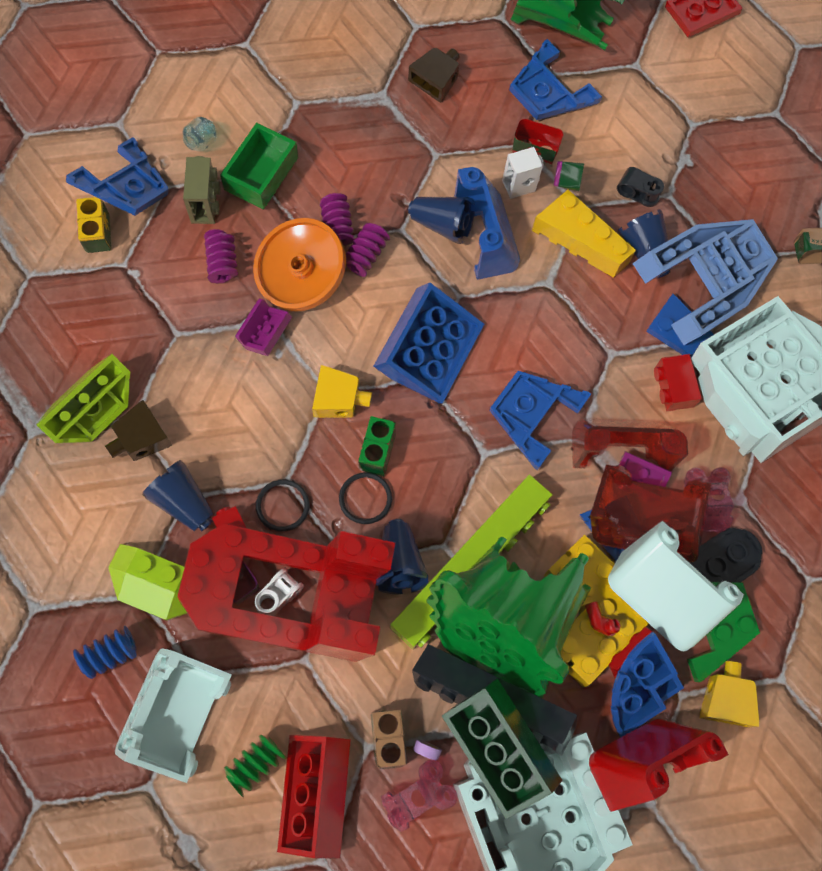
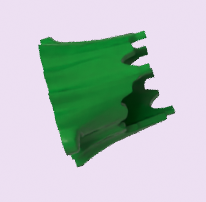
M518 0L510 20L516 24H522L526 20L537 21L598 46L605 51L608 44L601 41L604 33L597 25L603 22L610 26L614 18L603 10L600 5L602 0ZM611 0V1H616V2H618V3H620V4L622 5L625 0Z
M500 537L469 570L460 573L447 570L440 574L437 580L429 587L432 595L428 597L427 603L434 609L429 616L437 626L435 629L437 636L450 654L543 699L548 682L561 684L569 673V666L562 659L561 650L591 590L590 586L583 585L584 567L589 561V557L584 553H580L577 558H572L557 575L549 574L541 581H536L529 577L527 571L520 570L515 562H512L510 565L505 557L499 556L498 552L507 540L504 537Z

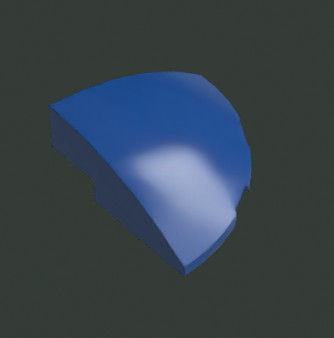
M654 632L641 640L628 654L614 681L611 713L614 726L620 737L635 730L667 709L663 702L684 689L677 676L678 673Z

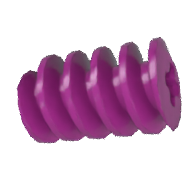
M332 193L326 195L320 201L322 222L337 234L343 246H348L354 241V236L352 235L353 228L350 227L352 225L351 213L349 211L350 205L346 202L348 197L341 193Z
M366 223L362 227V231L358 233L357 238L354 239L353 245L346 252V266L356 275L366 277V270H370L372 268L371 263H375L377 260L375 255L379 256L382 253L380 248L384 249L386 247L385 241L390 240L389 234L379 225Z
M208 230L204 234L208 281L216 284L225 283L238 275V271L235 269L237 267V262L235 261L236 253L234 252L236 248L235 244H233L235 238L223 230Z

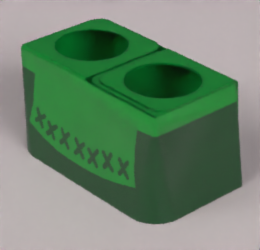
M370 416L358 460V467L361 471L384 476V472L386 474L396 436V422ZM372 425L389 428V433L383 438L375 437L371 431ZM376 444L382 448L383 456L380 460L370 461L366 458L365 450L369 445Z

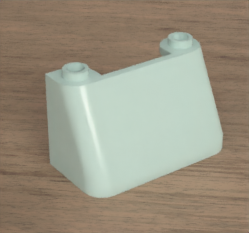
M661 521L621 552L608 576V583L619 597L675 648L680 651H687L741 603L744 594L736 585L727 581H723L715 587L677 552L679 547L677 532Z
M160 649L152 662L119 737L115 755L125 762L187 783L189 777L194 775L198 766L193 749L214 699L217 700L221 696L227 695L231 686L230 678L232 674L175 651Z

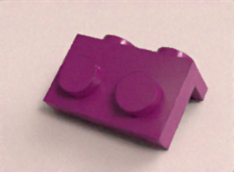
M259 298L235 337L246 350L269 356L292 316L287 311L269 307L264 299Z
M624 451L612 479L617 482L615 486L626 492H630V489L640 493V498L653 503L654 499L659 502L661 501V495L672 472Z

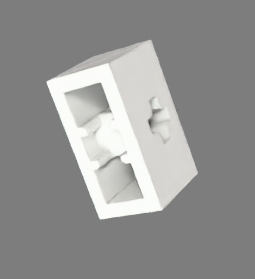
M534 147L514 152L507 156L502 181L510 199L536 191L544 164L542 157L537 155Z

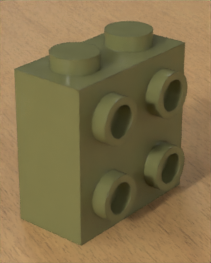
M203 156L186 157L183 200L191 224H215V215H219V201H216V195H220L221 192L220 180H217V168L212 166L211 158Z

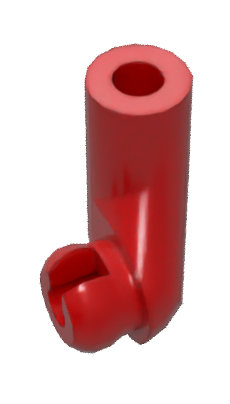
M598 601L585 604L590 625L594 630L606 636H613L620 631L621 626L617 619H609L602 616Z

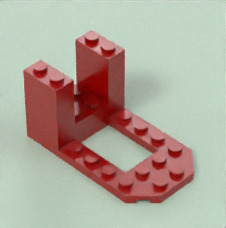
M223 523L190 543L177 598L199 631L357 662L374 656L376 653L380 626L368 623L376 580L391 570L395 543L340 531L327 546ZM243 557L320 573L310 624L232 608Z

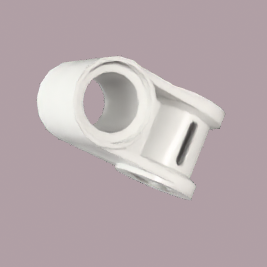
M286 567L282 568L257 594L255 606L258 613L275 616L301 592L304 585L295 581L288 574L289 570ZM266 598H272L275 604L271 609L266 610L261 608V602Z

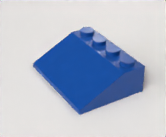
M431 282L416 288L373 367L391 380L442 404L480 334L484 323Z

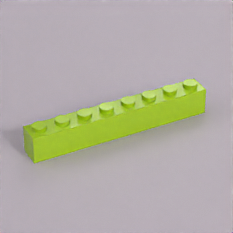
M529 474L390 624V629L412 650L417 645L422 648L432 637L429 632L436 625L429 616L434 609L427 603L428 597L432 595L429 588L432 583L437 580L443 571L450 570L460 573L469 570L500 537H504L507 540L498 553L501 554L504 549L509 552L518 542L515 537L521 531L525 534L535 523L531 519L537 513L542 516L551 504L548 501L553 494Z

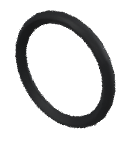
M368 472L358 473L348 478L341 487L339 504L345 516L359 524H372L384 518L389 512L392 504V492L387 482L380 476ZM360 478L377 480L382 484L387 493V503L384 510L371 519H361L353 516L344 503L347 487L353 481Z
M287 479L276 480L267 484L260 491L256 500V512L260 521L269 529L279 532L293 530L300 526L306 519L310 508L309 497L305 489L298 483ZM277 485H290L296 488L304 499V511L301 517L295 523L288 526L273 525L262 514L261 502L263 496L269 489Z

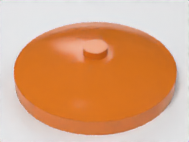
M311 218L292 219L278 225L269 232L258 247L253 265L255 283L260 293L274 306L294 312L309 310L324 303L339 287L345 273L346 253L340 238L325 223Z

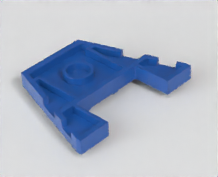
M548 39L542 43V47L538 52H535L528 65L524 66L510 84L509 91L536 120L600 103L602 96L590 83L571 94L549 71L546 65L557 59L560 51Z
M133 137L118 145L117 150L131 164L106 179L100 181L83 166L66 175V182L134 216L167 196L169 191L168 186L155 167L152 168L147 161V155L144 151H140L138 142Z
M517 371L489 411L531 465L538 470L551 450L531 437L533 431L556 400L578 414L591 396V393L584 390L582 392L571 389V386L557 385L547 382L548 379Z

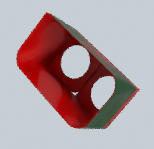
M521 119L515 131L512 152L534 147L537 155L542 157L543 162L553 164L563 138V132L561 129L528 119ZM520 140H528L531 142V144ZM542 146H549L552 148V150L543 148Z

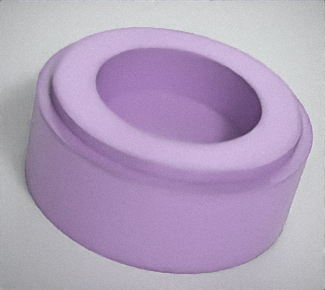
M419 739L416 740L413 747L416 753L432 760H439L442 749Z

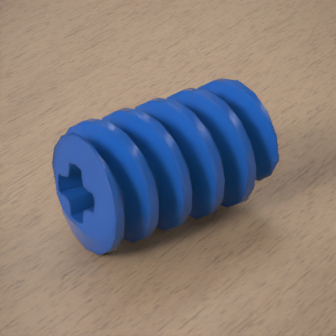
M124 626L125 634L123 635L117 629L114 630L115 639L113 640L107 634L103 635L104 644H101L97 639L93 640L94 649L92 650L87 644L83 645L84 654L82 655L77 649H74L73 655L81 672L88 678L93 679L96 677L97 672L100 674L105 673L107 666L110 669L115 668L117 661L121 664L126 663L127 656L131 659L136 658V644L129 629Z

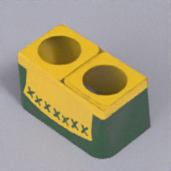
M97 197L76 199L78 239L83 249L87 253L111 251L110 216L103 200ZM87 211H95L93 214H84ZM95 221L99 225L97 233L85 235L83 233V224L85 222Z

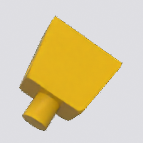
M321 365L312 407L313 417L351 418L354 416L356 405L370 407L372 392L359 391V378L357 376Z
M725 661L724 675L710 676L699 718L748 728L759 727L756 684L754 681L741 679V663Z

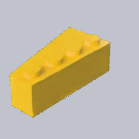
M566 190L535 217L532 228L534 233L538 235L540 233L549 238L548 241L555 245L560 244L569 249V253L585 258L590 265L613 278L630 263L636 251L570 190Z

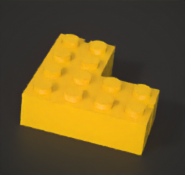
M585 534L544 574L545 577L549 574L557 575L572 558H577L580 553H584L589 557V561L584 567L583 585L590 586L591 590L561 650V657L567 664L571 660L574 663L569 666V674L582 688L589 686L606 669L613 656L629 644L631 637L649 624L612 590L608 583V576L615 564ZM598 601L602 616L609 619H617L621 626L620 631L613 636H606L594 630L590 625L585 604Z

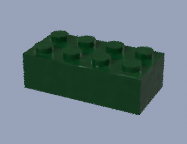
M498 679L456 704L442 715V718L505 819L552 794L562 782V778Z

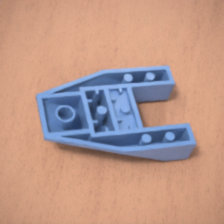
M751 219L695 225L649 251L635 261L633 265L645 284L687 259L694 266L713 299L671 325L683 345L747 307L778 258L755 221Z

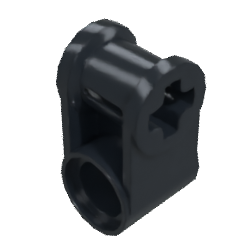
M636 167L627 168L617 185V191L620 195L639 202L646 207L655 206L659 202V195L664 189V183L661 179L651 176Z

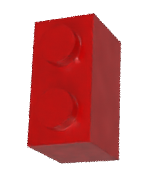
M690 354L660 359L654 368V377L656 381H659L661 389L660 400L662 404H665L666 412L694 408L702 398Z

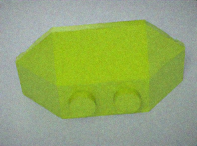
M110 354L88 370L55 401L36 425L55 443L92 442L128 407L130 371L113 354Z
M120 544L108 567L117 600L166 621L187 614L177 598L184 567L142 549Z

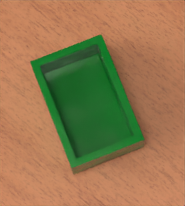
M256 122L220 174L224 190L264 210L298 159L297 142Z

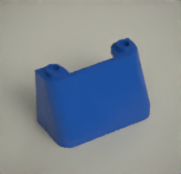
M476 167L458 169L454 197L473 198L475 205L471 204V211H475V216H482L486 229L479 237L481 253L479 262L474 267L476 279L514 272L518 268L520 255L500 193L480 169Z

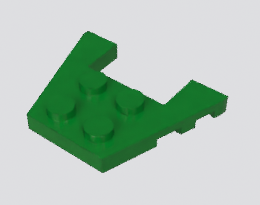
M711 582V583L716 587V586H717L719 583H721V582ZM730 582L736 585L744 595L741 603L706 635L711 650L687 658L694 682L699 683L705 680L723 665L725 661L729 660L760 634L743 583Z

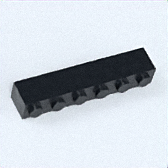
M428 644L412 669L414 682L417 687L426 692L431 690L439 694L442 700L453 704V702L460 703L498 679L538 743L547 753H557L562 756L576 729V714Z

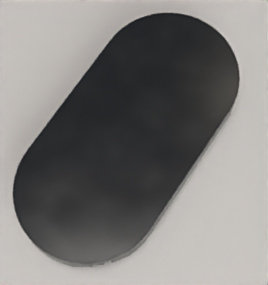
M727 528L683 558L710 582L727 581L741 583L759 569L763 553L759 540L751 532L745 529Z

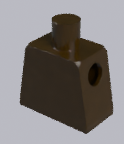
M438 48L431 49L409 66L408 81L441 103L457 80L459 53L453 48L446 54Z
M144 400L140 401L112 424L111 427L118 438L105 445L112 458L127 451L133 461L172 446Z

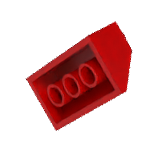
M289 735L277 852L315 859L340 858L351 739Z

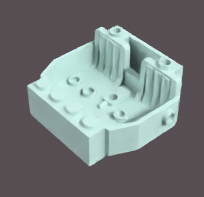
M779 296L700 343L693 354L691 361L700 372L698 379L705 405L723 426L726 435L740 447L738 451L743 457L752 452L759 462L762 463L822 424V327L794 311L791 312ZM747 356H751L754 361L749 360ZM807 416L808 420L783 436L780 434L790 422L797 418L801 420Z
M587 733L572 736L562 756L557 753L550 754L545 752L562 778L560 783L563 787L562 794L557 795L553 792L507 819L503 816L469 759L465 762L464 768L468 779L453 784L485 871H605L614 861L613 853L633 845L619 811L610 812L590 770L589 758L594 750ZM477 788L481 799L478 801L472 797L473 790ZM484 809L487 827L480 829L474 812ZM569 811L574 814V819L570 823L565 819V815ZM528 813L531 820L528 824L524 825L521 817L523 814ZM493 841L506 865L498 870L495 869L486 843Z

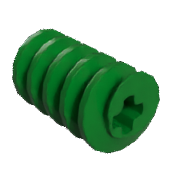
M260 734V746L251 742V754L243 750L241 751L243 761L234 758L232 759L235 766L234 769L228 766L224 767L226 778L243 798L242 788L251 791L253 790L251 780L257 783L262 781L259 772L269 775L270 769L268 764L274 767L279 766L277 756L287 759L270 737L267 738Z

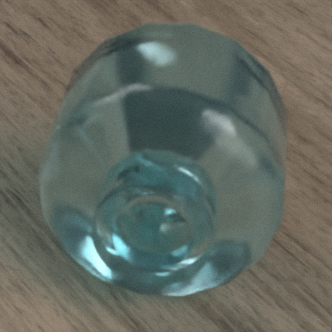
M204 117L194 118L184 126L182 131L185 145L189 149L198 152L204 151L217 138L215 125Z

